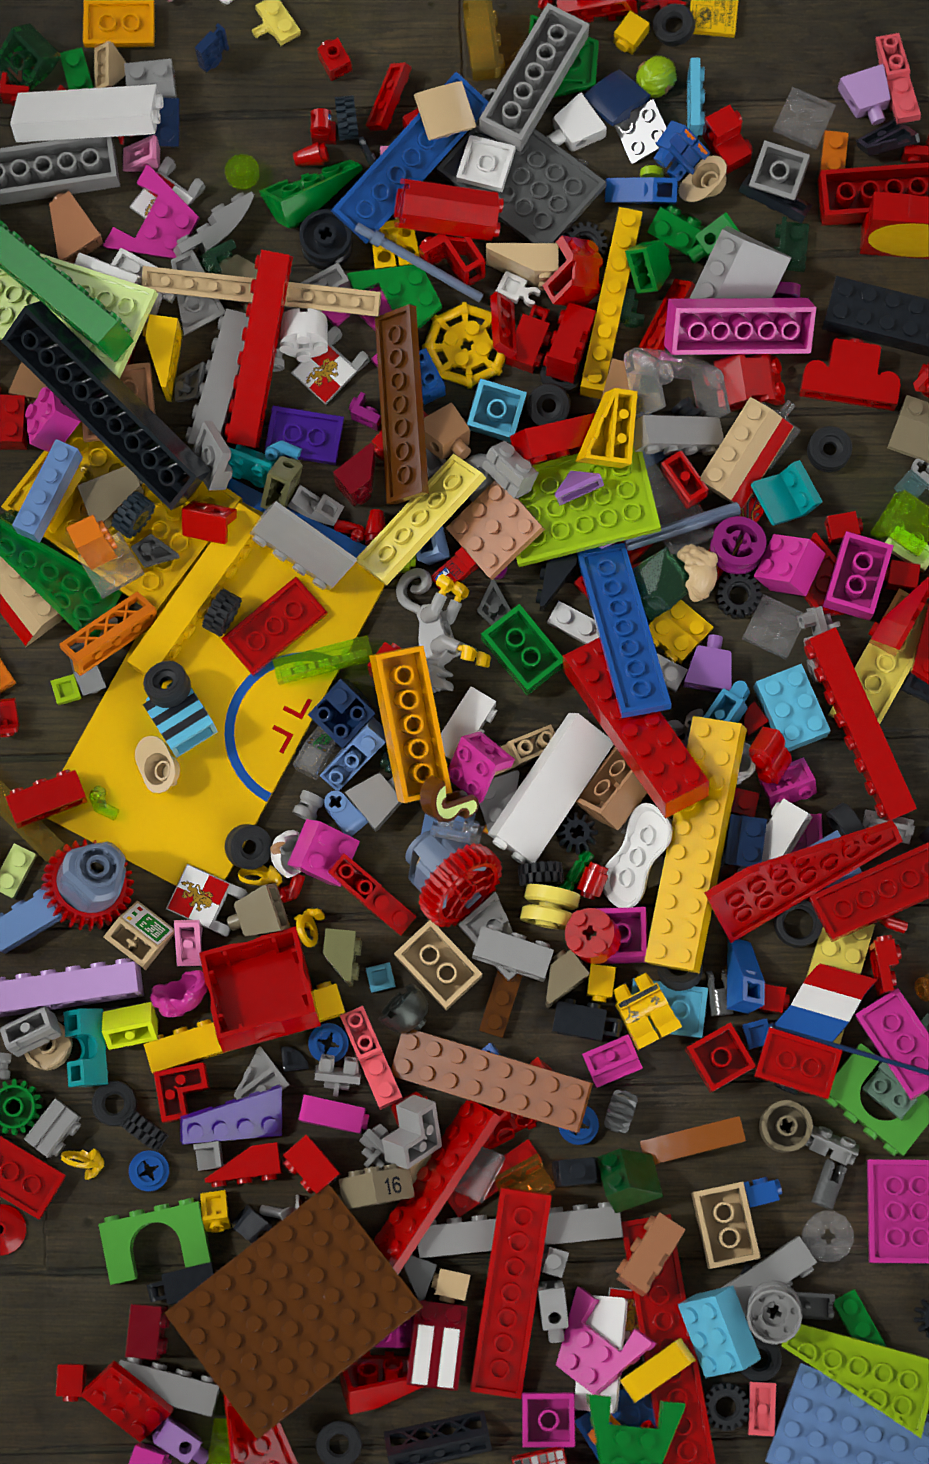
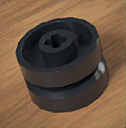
M328 209L314 211L305 218L300 226L299 238L302 253L307 262L320 270H325L336 263H339L340 267L344 265L350 258L353 249L351 229Z

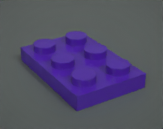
M273 406L265 451L268 446L278 441H285L302 449L299 460L336 465L344 417Z

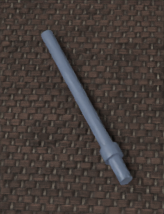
M359 222L356 225L354 231L368 238L371 244L377 247L380 245L475 301L479 302L483 293L385 238V234L378 230L373 231Z

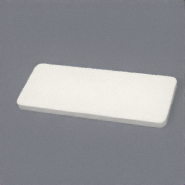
M594 1296L599 1302L586 1321V1324L618 1349L622 1350L624 1347L628 1301L620 1297ZM621 1376L599 1394L612 1397L610 1413H615L618 1409ZM576 1382L574 1407L577 1410L590 1411L589 1404L586 1401V1394L592 1393L578 1382Z

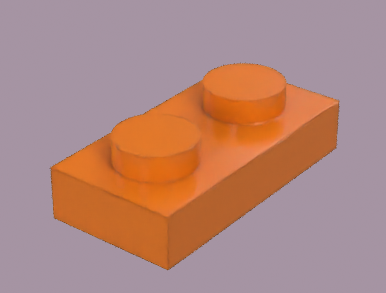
M825 130L820 171L845 168L848 133Z

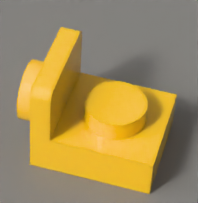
M226 1191L201 1193L202 1221L206 1232L219 1233L225 1229H230L231 1223L228 1215Z

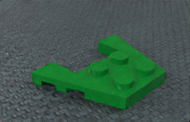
M530 15L529 34L539 18L535 15ZM591 37L587 38L553 98L590 90L595 85L598 40Z
M415 265L350 272L347 274L352 289L368 291L379 286L391 311L409 304L416 306L418 328H421L442 309V304L426 272Z
M586 1394L600 1464L663 1463L684 1412L685 1403L660 1401L658 1428L609 1424L612 1397Z

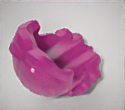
M200 970L185 972L179 981H171L165 985L157 984L153 986L150 995L153 1006L159 1008V1012L164 1017H180L186 1012L193 1010L200 1004L207 992L204 974Z

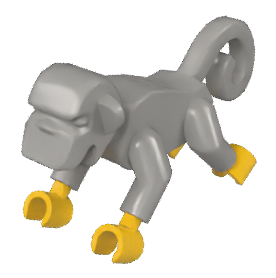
M414 568L407 571L399 579L396 587L397 599L404 608L417 614L419 620V646H424L433 693L440 692V690L453 691V684L446 680V677H453V674L444 668L445 664L453 658L461 656L460 659L475 661L476 658L475 665L488 668L491 656L481 651L477 652L476 648L454 639L450 627L461 608V600L469 595V589L459 581L454 583L448 576L441 574L436 580V585L441 588L439 593H435L431 604L420 606L409 599L407 587L412 580L421 578V583L419 585H411L410 591L417 595L424 594L430 589L432 578L426 570ZM451 591L456 596L454 600H450L447 609L443 611L442 608L447 599L445 595Z

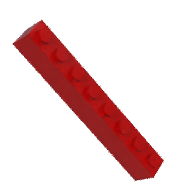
M261 250V254L256 256L255 269H258L256 279H253L250 288V293H253L252 303H248L246 317L249 318L248 327H244L242 332V341L245 342L244 349L238 355L237 364L240 365L239 375H235L233 389H236L235 399H231L229 405V413H232L231 422H227L225 428V437H228L227 442L255 448L260 446L293 256Z
M834 627L804 641L806 644L804 646L806 656L809 660H813L816 667L814 669L815 676L820 683L823 682L826 689L824 692L826 701L829 705H833L835 709V721L839 728L843 727L846 737H844L848 749L850 751L853 750L855 754V766L859 773H863L867 781L864 783L868 794L870 796L873 795L876 801L875 810L880 819L883 818L885 821H890L917 809L837 628Z

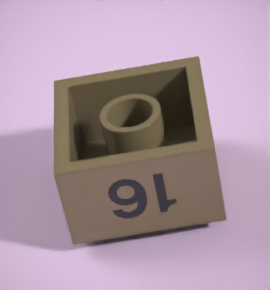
M396 1164L383 1166L384 1170L380 1166L365 1168V1174L363 1170L348 1172L349 1177L338 1179L342 1202L348 1209L413 1198L415 1196L410 1168H399Z

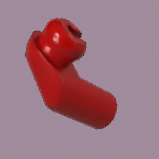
M297 874L292 877L290 885L278 887L282 903L298 898L305 876Z
M892 916L878 921L886 928L900 933H905L908 928L906 921Z

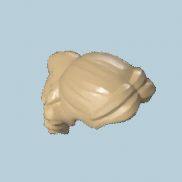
M694 544L685 545L678 551L677 557L685 563L684 569L689 574V579L685 585L688 589L689 598L693 602H698L708 598L716 584L718 556L716 553L710 552L703 547H696Z

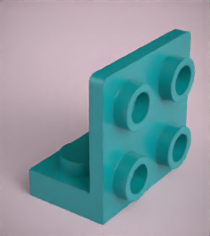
M239 444L236 445L235 449L230 448L231 458L228 464L233 471L232 477L249 480L253 485L260 488L265 487L268 472L277 460L269 461L266 459L265 454Z
M800 460L793 462L780 474L754 481L751 484L756 497L773 526L806 516L823 502Z

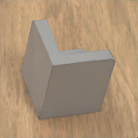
M215 1141L193 1145L196 1151L198 1171L217 1169L224 1166L221 1142Z

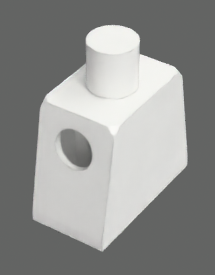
M580 93L554 116L553 127L555 131L548 135L547 138L557 146L565 143L570 151H576L605 138L607 127L582 93Z

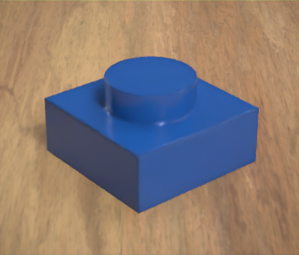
M767 1018L742 1025L748 1050L764 1045L769 1025Z

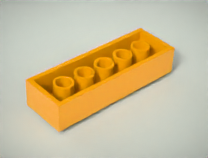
M414 646L370 655L369 658L398 802L407 803L420 800L421 788L425 780L432 775L445 782L446 794L452 793L424 646Z

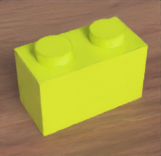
M152 1002L103 1012L102 1033L109 1050L158 1040V1018Z

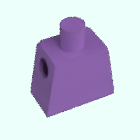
M709 635L707 647L700 645L696 647L683 687L720 693L723 688L728 691L731 689V651L721 649L722 636Z
M171 1415L152 1434L153 1443L185 1464H188L191 1459L198 1464H205L211 1455L209 1451L201 1446V1437ZM184 1441L190 1443L186 1448L180 1447V1444Z

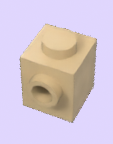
M440 1269L439 1273H434L431 1288L436 1289L435 1294L440 1295V1301L454 1303L455 1299L465 1301L470 1275Z

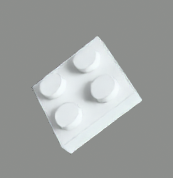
M470 135L456 176L457 181L503 192L516 151L515 146Z

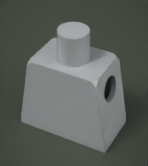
M380 773L345 792L346 797L364 815L368 824L375 832L380 829L402 803L397 800L393 777L386 781Z
M562 1279L541 1281L538 1284V1297L543 1330H548L550 1343L564 1341L563 1328L569 1327ZM552 1312L558 1313L556 1317H550Z

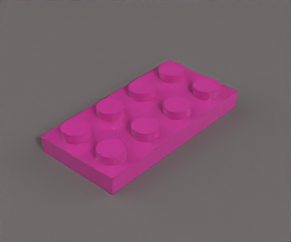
M898 988L855 1014L882 1057L929 1070V1033ZM887 1064L911 1101L929 1090L928 1075Z

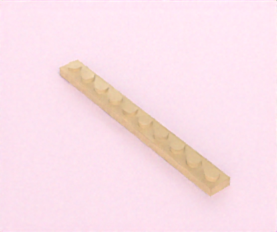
M143 266L141 286L156 290L158 293L252 303L253 293H250L252 280L256 278ZM289 282L285 307L310 308L321 311L379 317L381 292Z

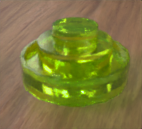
M239 154L228 160L225 166V176L227 182L232 187L238 190H246L252 188L257 183L260 177V169L253 157Z

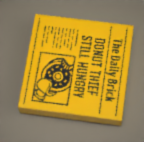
M691 0L690 11L695 19V31L693 34L734 38L738 0Z

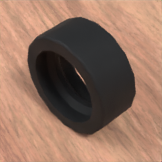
M844 802L826 814L833 832L838 830L841 836L865 829L856 813Z
M803 900L777 915L774 920L778 938L786 945L794 948H803L812 944L820 936L823 928L811 902ZM802 909L811 915L813 928L808 936L795 938L787 933L784 927V919L790 911Z

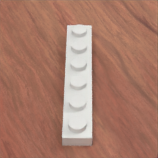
M558 601L547 621L548 625L584 644L599 638L594 619ZM657 654L666 687L676 693L688 670Z

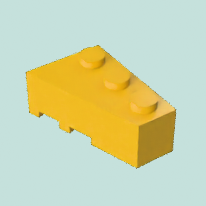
M613 388L604 393L575 462L623 468L632 464L638 391Z

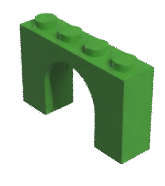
M859 1044L855 1048L857 1050L874 1054L863 1044ZM851 1053L836 1072L829 1098L824 1100L832 1107L839 1106L844 1110L843 1116L853 1124L856 1122L860 1123L864 1127L863 1132L871 1139L875 1140L878 1138L885 1144L883 1148L895 1157L896 1154L904 1156L929 1124V1098L924 1094L916 1098L918 1102L909 1109L902 1120L895 1118L890 1121H883L872 1117L866 1112L861 1103L860 1090L864 1080L879 1061Z
M194 1198L180 1200L179 1206L171 1208L169 1203L154 1206V1211L145 1213L144 1209L129 1212L130 1217L120 1219L119 1215L105 1217V1223L98 1224L110 1285L138 1279L133 1244L139 1231L152 1223H164L177 1233L181 1243L185 1268L213 1262L208 1235L202 1221L201 1202H194Z

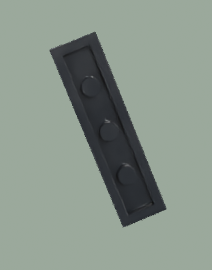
M484 1410L384 1432L389 1464H432L492 1451ZM481 1420L482 1428L473 1430L467 1428L470 1422ZM446 1427H453L456 1429L454 1433L450 1435H445L441 1433ZM423 1432L431 1434L427 1440L420 1441L416 1438ZM400 1437L405 1439L402 1445L391 1446L390 1439Z

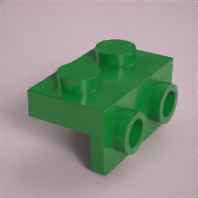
M669 204L659 208L647 233L663 240L666 244L688 256L687 251L696 244L695 236L705 227L701 225L702 222L693 216L688 218L681 214V209Z

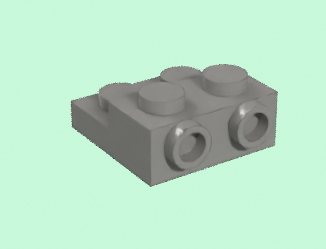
M204 421L192 451L211 469L203 480L207 489L226 490L233 472L228 464L231 458V451L213 421Z

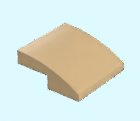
M462 81L414 94L429 141L477 127Z

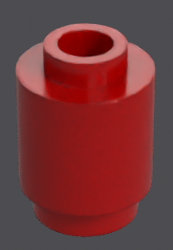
M590 861L589 866L585 867L577 889L581 890L580 895L594 900L595 896L601 897L609 876L607 875L609 868Z

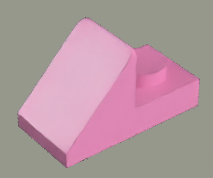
M174 920L177 966H202L199 953L202 952L201 938L203 927L200 920Z

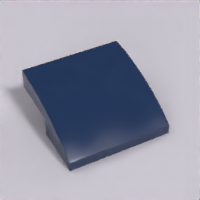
M619 69L599 81L584 97L600 117L611 126H614L629 119L631 110L649 102L650 94Z

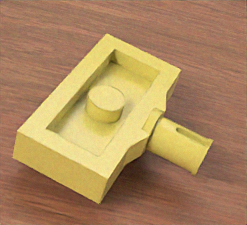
M264 0L256 5V11L262 18L263 24L252 29L255 38L269 32L282 46L301 35V30L280 0Z

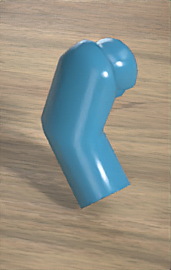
M278 441L266 448L265 457L269 461L279 459L280 456L287 455L298 460L302 449L288 442Z

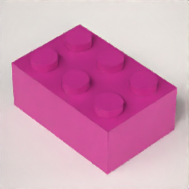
M846 531L842 539L823 607L870 621L874 615L894 545Z

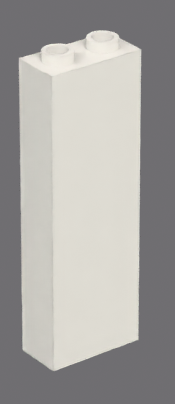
M156 84L18 93L10 125L16 142L155 134L157 124H160V109L163 108V96L158 93Z
M568 713L488 832V835L494 839L492 842L502 850L508 849L512 852L511 857L520 864L536 862L614 745L610 738L579 713Z

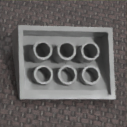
M726 226L722 229L690 299L772 298L792 257Z
M277 501L264 511L250 532L254 536L252 540L261 547L266 545L273 550L272 554L283 562L287 560L292 563V568L297 573L303 576L305 574L309 575L314 579L312 583L322 590L325 588L328 590L332 589L357 561V558Z

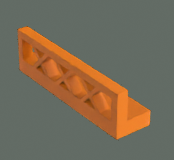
M137 591L59 644L60 649L72 659L74 671L82 676L149 630L157 619L156 608ZM137 601L143 606L138 611L129 610V606ZM113 617H123V621L119 624H109L110 619ZM104 630V634L100 637H90L92 631ZM75 643H84V648L76 653L70 646Z

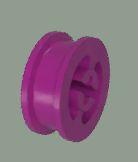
M740 516L730 517L723 520L716 527L710 544V552L717 554V566L723 571L731 574L749 573L762 560L766 548V536L763 529L755 521ZM741 534L744 535V537L742 540V544L740 545V548L738 550L737 557L732 556V554L737 544L739 535Z

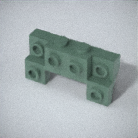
M927 1013L921 1020V1023L929 1033V1014ZM879 1061L878 1070L862 1087V1090L875 1102L902 1120L903 1116L918 1101L916 1098L912 1101L909 1099L888 1065Z

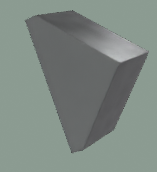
M411 1255L404 1268L418 1300L422 1301L425 1299L437 1265Z

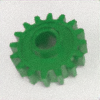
M13 1079L12 1085H9L6 1081L3 1082V1088L0 1089V1127L3 1126L2 1133L7 1134L10 1129L12 1135H17L18 1129H21L23 1133H28L27 1126L33 1127L35 1125L34 1118L39 1119L41 1117L37 1110L43 1109L44 1106L37 1104V1101L42 1096L33 1094L36 1091L34 1086L27 1089L28 1082L23 1081L20 1086L16 1079ZM18 1100L21 1106L18 1113L12 1114L9 1106L13 1101Z

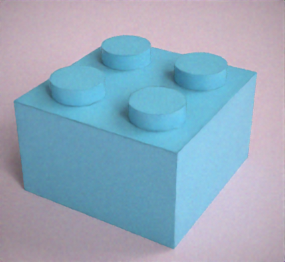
M480 378L467 420L470 431L511 443L510 436L516 432L527 392Z

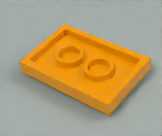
M84 0V48L98 47L108 41L113 42L115 47H154L155 1Z

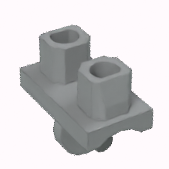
M822 606L806 609L807 612L797 617L801 629L807 627L812 629L813 636L804 638V641L834 627L841 626L840 621L832 622L830 613L824 615Z
M322 1054L319 1065H316L315 1080L325 1081L324 1088L334 1089L333 1096L338 1097L339 1090L349 1091V1084L360 1085L361 1069H359L357 1057H345L344 1068L334 1067L335 1056Z
M381 1124L372 1130L368 1129L359 1140L366 1147L362 1153L368 1158L364 1163L367 1168L372 1163L380 1167L392 1164L385 1161L382 1139L389 1135V1132Z

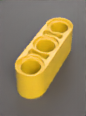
M679 1338L623 1377L620 1382L635 1403L696 1359L683 1340Z

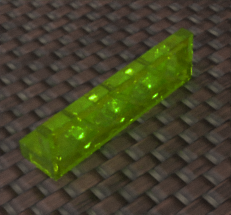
M366 635L273 659L278 684L281 685L370 662L369 656L373 654L368 636Z

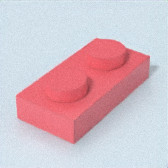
M749 1382L750 1411L748 1412V1435L774 1436L776 1383Z

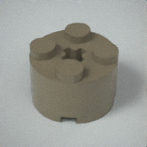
M790 1100L778 1101L769 1106L761 1115L759 1122V1132L764 1143L772 1150L783 1153L792 1152L803 1147L809 1140L813 1129L812 1118L808 1110L799 1103ZM782 1120H785L786 1123H791L792 1127L788 1129L789 1133L780 1129V1125L783 1124Z

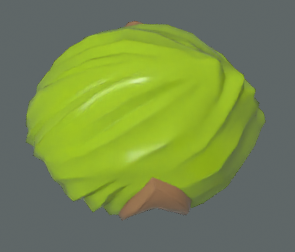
M662 56L652 57L648 61L642 62L639 66L636 83L649 93L650 97H661L667 94L677 80L676 67L669 58L667 59Z

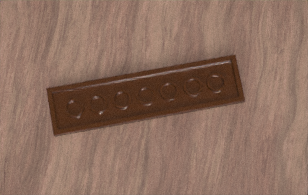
M410 304L375 317L387 504L392 505L429 494L416 306Z

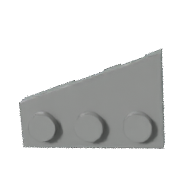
M192 249L171 260L172 269L205 273ZM177 295L184 336L216 320L221 315H225V309L219 299Z
M496 892L459 923V927L475 945L482 926L487 928L488 925H494L501 928L502 933L508 935L513 933ZM496 967L508 981H510L517 974L515 972L500 967Z

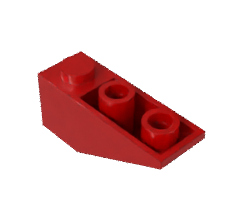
M279 1143L260 1144L249 1147L206 1177L205 1183H211L212 1187L227 1186L226 1181L237 1180V1184L251 1183L253 1177L262 1176V1181L277 1179V1174H283Z

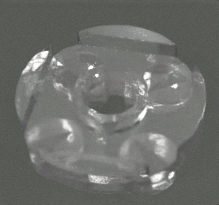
M820 1211L807 1220L802 1230V1241L817 1260L835 1262L850 1252L854 1241V1233L851 1224L845 1216L835 1211ZM825 1229H829L830 1233L835 1235V1238L831 1239L830 1244H827L826 1240L821 1239V1234H825Z

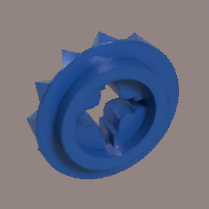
M326 1023L312 1031L308 1046L310 1053L316 1060L320 1061L321 1055L325 1053V1045L318 1040H327L331 1033H333L332 1042L336 1043L339 1048L330 1047L326 1054L335 1056L334 1063L344 1057L348 1050V1037L341 1027L332 1023Z
M587 1106L582 1123L589 1127V1129L581 1128L580 1132L574 1135L575 1132L559 1127L560 1134L571 1144L583 1145L590 1142L598 1131L599 1122L597 1115Z
M151 1150L137 1154L129 1165L131 1182L135 1187L143 1191H154L162 1187L166 1183L170 1172L168 1161L160 1153ZM144 1161L150 1167L159 1165L153 1172L154 1181L148 1175L139 1176L146 1170Z

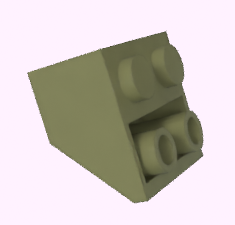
M326 928L323 954L346 984L353 986L354 980L359 979L360 966L356 963V955L361 956V938H358L356 931Z

